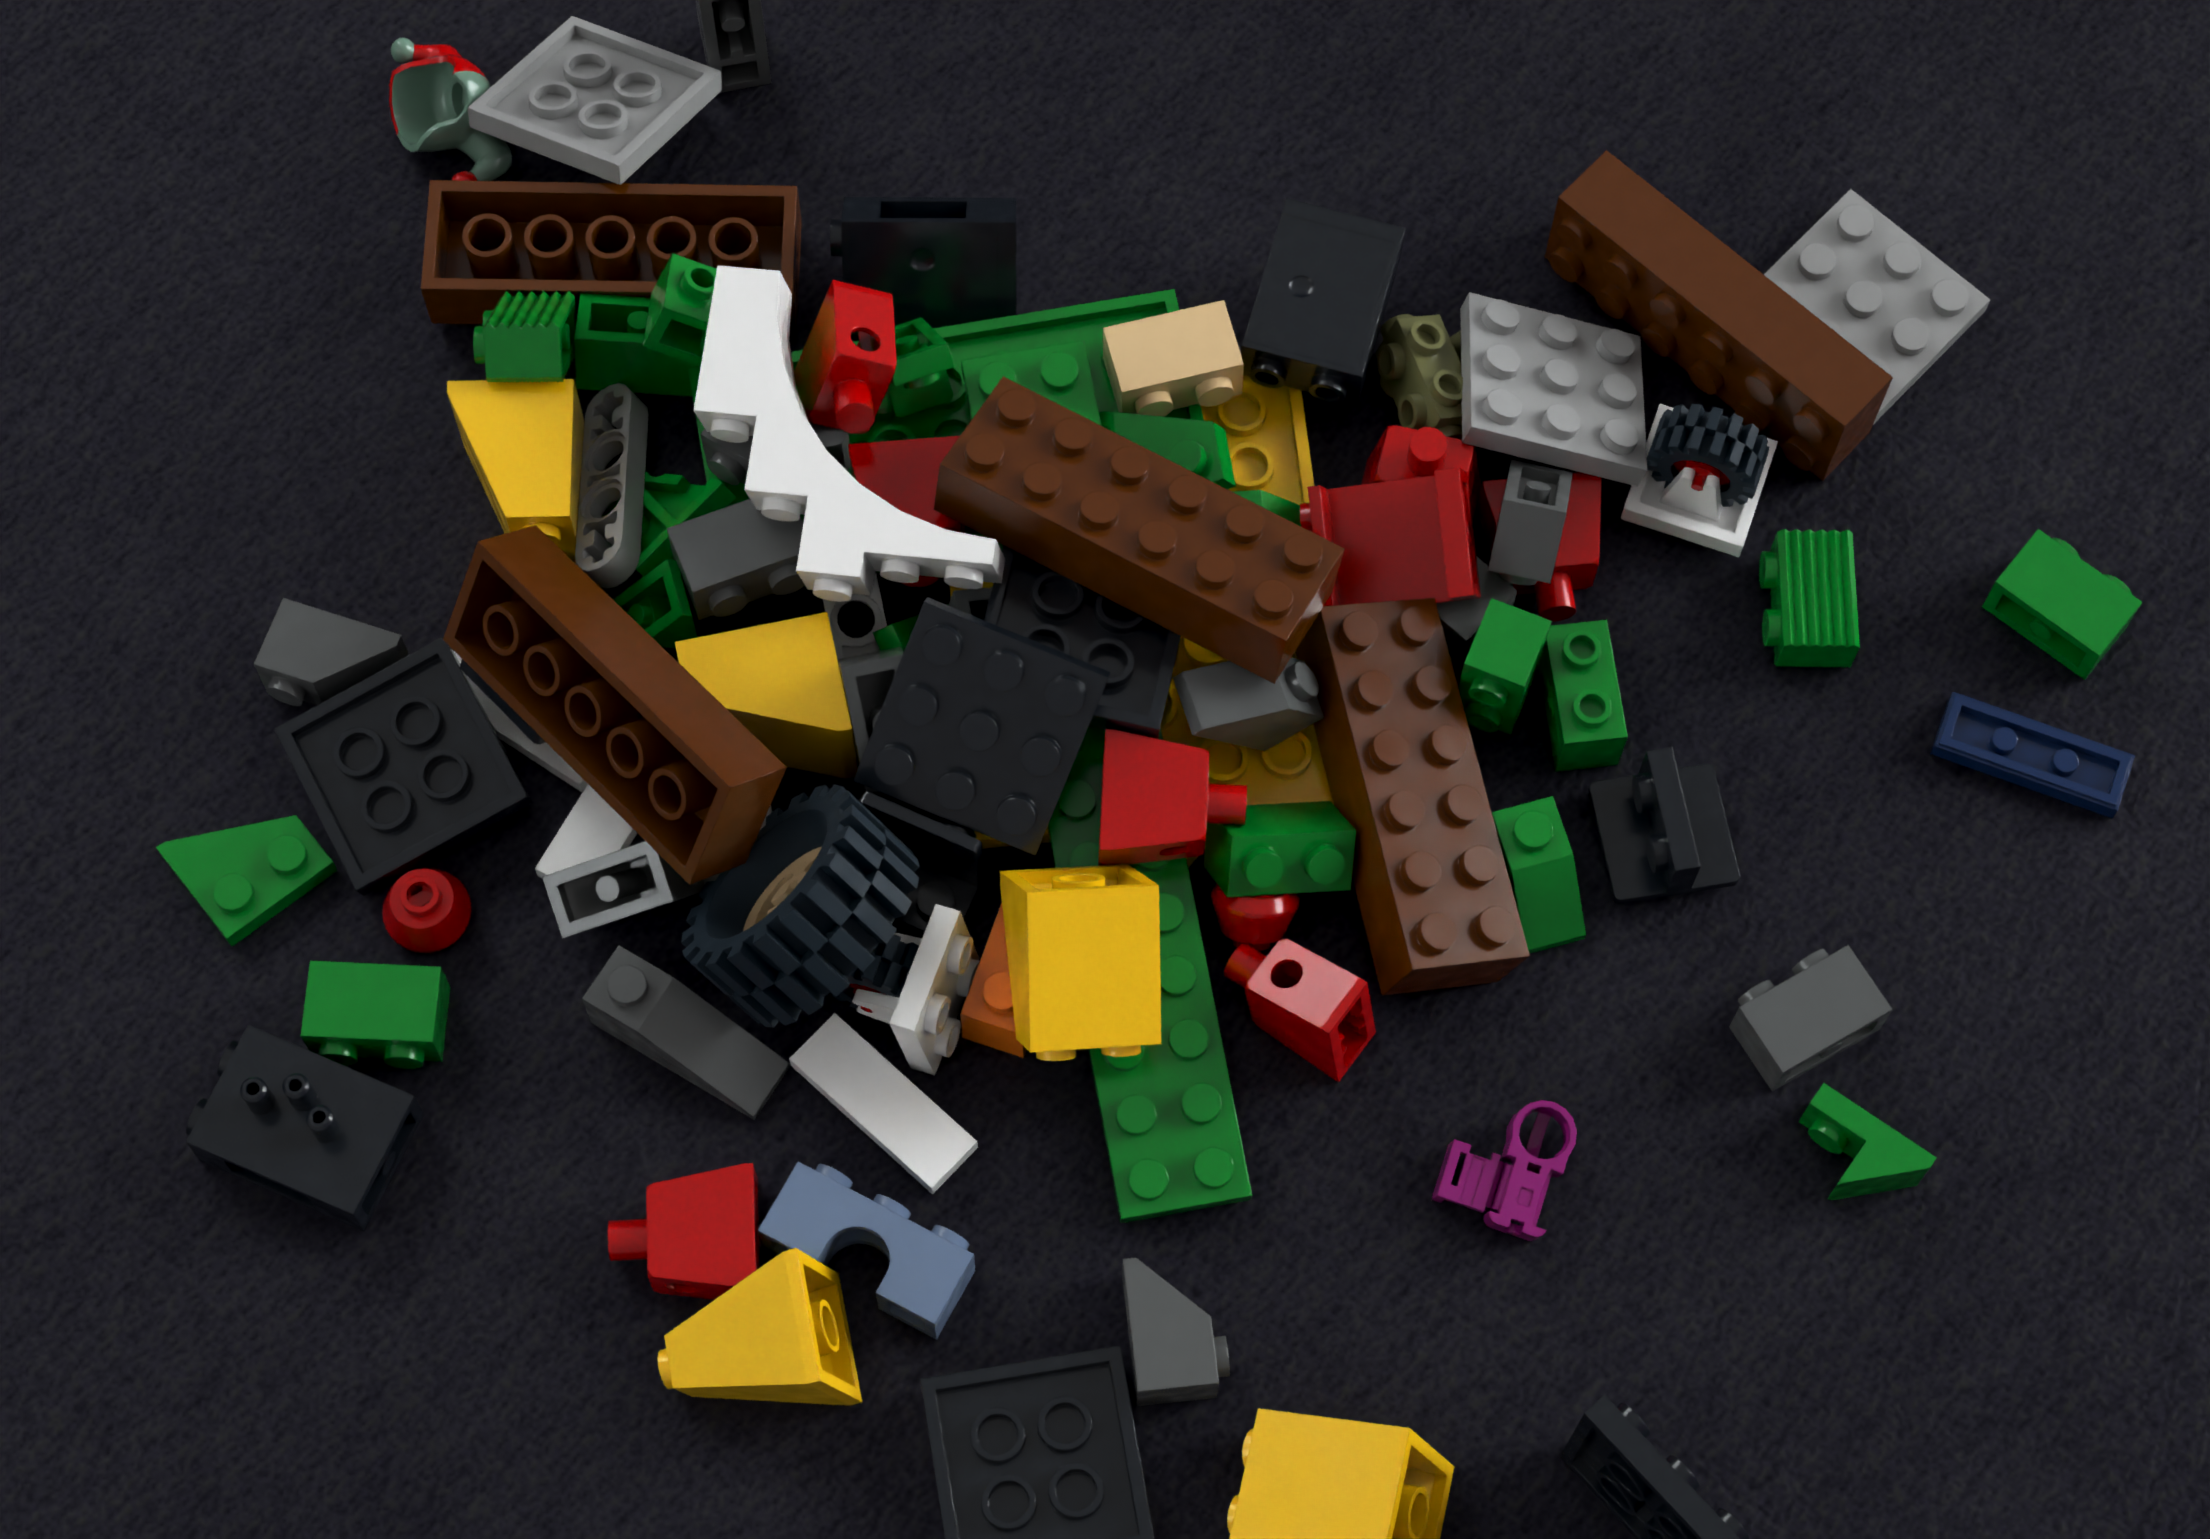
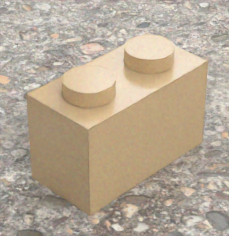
M1224 300L1103 328V359L1119 412L1164 417L1175 409L1198 403L1205 407L1217 406L1227 402L1235 395L1242 394L1244 363Z

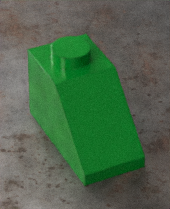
M1550 796L1492 812L1529 954L1585 939L1586 930L1574 855L1554 797Z

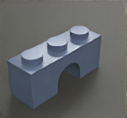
M798 1161L758 1229L762 1247L776 1255L783 1251L797 1248L826 1266L839 1250L849 1245L867 1244L879 1249L889 1260V1268L875 1292L878 1309L937 1340L975 1272L974 1254L967 1250L969 1243L962 1236L946 1227L935 1225L932 1231L912 1222L909 1220L910 1211L887 1196L876 1194L874 1200H871L850 1189L853 1182L830 1166L818 1164L814 1170Z

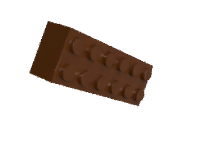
M1606 150L1558 197L1544 256L1549 260L1553 270L1564 280L1578 283L1594 296L1599 307L1608 316L1618 320L1622 319L1640 333L1645 344L1654 353L1662 357L1668 356L1688 372L1691 381L1701 391L1710 395L1715 394L1733 408L1737 415L1743 417L1742 423L1744 425L1753 423L1759 428L1758 433L1762 432L1770 439L1778 441L1777 445L1782 448L1784 455L1794 466L1804 471H1811L1823 481L1870 433L1893 377L1609 151Z
M430 180L421 291L431 323L483 324L484 311L494 310L500 297L506 291L512 296L520 291L526 297L530 291L537 296L543 291L549 296L557 291L563 296L568 290L575 296L577 322L580 293L651 298V293L673 253L717 268V265L780 271L792 293L790 329H797L802 228L797 186L648 183H623L619 185L616 183Z
M1004 376L942 460L939 467L934 510L989 538L996 539L998 543L1273 684L1277 681L1330 597L1345 550L1325 538Z
M536 525L478 541L443 640L689 885L745 864L787 767Z
M1435 598L1323 606L1297 647L1295 654L1297 659L1305 661L1306 665L1313 671L1319 684L1317 697L1324 718L1313 725L1333 804L1356 829L1352 879L1382 996L1498 982L1526 960L1530 954Z

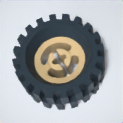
M835 784L831 789L826 785L815 787L810 797L803 792L791 799L788 810L783 812L778 807L766 817V825L759 831L745 864L720 873L715 881L706 882L698 895L703 899L702 904L692 908L686 920L691 927L682 933L681 943L686 947L682 951L683 955L696 969L758 1024L761 1022L765 1027H775L778 1021L784 1025L797 1021L802 1009L810 1015L822 1008L824 996L831 992L837 997L849 986L848 977L857 968L864 972L875 960L871 953L879 943L887 944L897 930L892 925L894 919L905 916L912 903L906 895L917 889L919 877L914 872L920 868L918 859L898 837L848 790L846 791L842 786Z

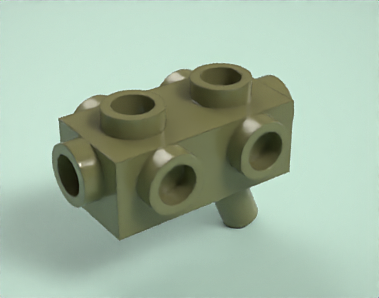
M1401 314L1390 318L1381 326L1380 332L1384 340L1376 351L1375 357L1380 374V386L1388 396L1394 399L1398 408L1401 426L1416 430L1423 427H1433L1440 430L1447 437L1462 440L1463 377L1461 376V330L1449 337L1440 314L1425 316Z

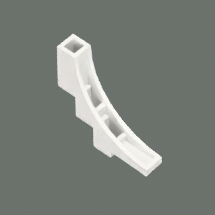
M717 265L693 411L706 431L719 440L742 443L748 441L749 436H753L744 490L755 508L761 510L763 516L773 520L792 522L799 520L800 514L805 515L796 572L807 589L813 590V595L818 598L837 602L851 600L852 594L871 596L875 571H879L880 576L887 580L900 583L918 582L919 575L944 578L946 584L962 589L982 588L983 582L1002 583L1005 557L996 539L946 530L898 510L862 486L826 450L809 423L796 388L789 342L792 293L781 272L777 270Z

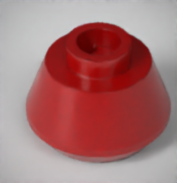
M433 868L409 871L392 885L385 897L382 909L384 925L391 938L407 950L418 953L440 951L455 943L465 932L471 917L469 894L461 881L446 871Z
M1218 885L1211 892V900L1221 932L1229 939H1232L1233 945L1237 948L1241 944L1246 943L1257 951L1266 950L1271 946V943L1283 938L1300 904V898L1297 893L1227 897Z

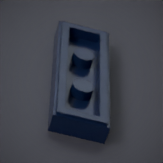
M1952 692L1948 699L1930 753L1931 755L2112 819L2119 809L2135 758L2133 754L1956 692Z

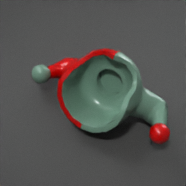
M405 37L396 39L391 46V55L396 62L403 65H400L391 73L389 104L392 122L403 147L410 152H435L457 148L467 154L475 162L472 170L456 173L451 180L492 181L505 174L512 166L511 150L506 141L470 128L468 107L491 87L480 68L463 58L451 45L414 44Z

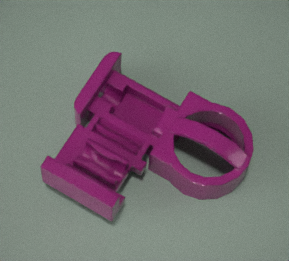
M1540 1100L1529 1103L1511 1118L1506 1130V1143L1502 1156L1492 1153L1490 1160L1469 1153L1470 1144L1454 1139L1448 1144L1431 1200L1439 1203L1447 1200L1482 1213L1485 1207L1496 1210V1213L1489 1211L1483 1216L1484 1223L1488 1227L1528 1241L1538 1239L1546 1232L1545 1229L1536 1227L1550 1178H1558L1564 1173L1568 1157L1576 1144L1577 1129L1573 1117L1564 1107L1552 1101ZM1532 1112H1538L1525 1149L1519 1136L1520 1126L1525 1117ZM1553 1117L1561 1126L1564 1136L1563 1147L1553 1158H1538L1550 1118ZM1463 1154L1465 1158L1457 1184L1454 1186L1451 1185L1459 1156ZM1500 1158H1501L1502 1160H1505V1161L1510 1162L1511 1164L1504 1163V1162L1500 1161ZM1511 1221L1518 1222L1520 1225L1511 1223Z

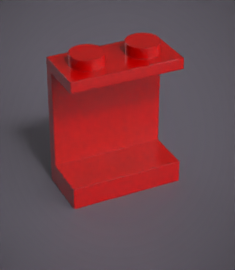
M1460 467L1434 470L1433 476L1327 489L1321 485L1307 487L1309 502L1300 504L1301 527L1345 549L1333 591L1324 606L1435 598V602L1438 604L1481 598L1467 472Z

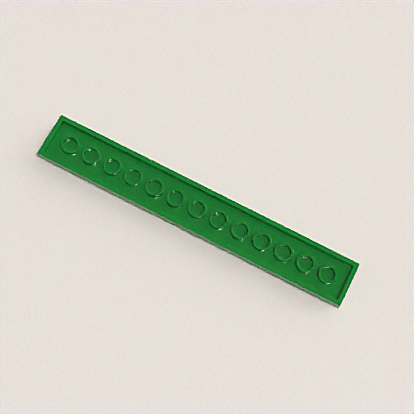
M1085 340L961 360V370L971 420L1004 376L1101 425ZM998 543V544H999V547H1000V549H1001V551H1002L1003 545L1000 544V543ZM1088 727L1048 824L1047 830L1054 868L1098 866L1105 731ZM1160 727V732H1159L1158 739L1163 740L1162 732H1161V727ZM1186 858L1130 864V866L1159 885L1161 1044L1141 1045L1140 1054L1127 1057L1103 1055L1101 1048L1088 1049L1121 1223L1249 1201L1252 1198Z

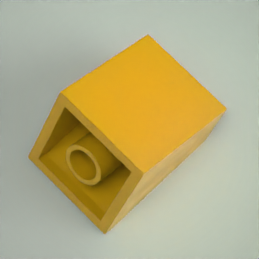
M563 379V382L447 381V395L464 448L504 533L536 525L576 563L575 549L585 421L574 379Z
M827 612L675 642L679 664L786 767L845 779L855 777L858 768L852 725Z
M1129 864L1000 871V889L1016 1039L1030 1053L1036 1052L1037 1059L1044 1061L1071 1060L1076 1058V1050L1101 1048V1053L1106 1056H1135L1141 1053V1045L1161 1044L1159 885Z
M1258 1408L1254 1428L1248 1431L1243 1442L1242 1460L1245 1469L1239 1495L1232 1499L1228 1510L1227 1525L1230 1533L1229 1539H1440L1455 1466L1411 1428Z

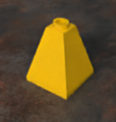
M797 1248L781 1252L664 1335L666 1349L659 1350L658 1368L666 1388L669 1390L676 1389L691 1397L845 1406L862 1403L839 1273Z

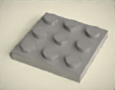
M571 16L468 107L470 128L621 185L722 91L721 71Z
M1852 189L1764 274L1893 377L1873 425L1986 311L1990 302L1987 296Z
M1469 292L1460 308L1461 376L1463 377L1462 443L1638 487L1648 471L1640 336Z

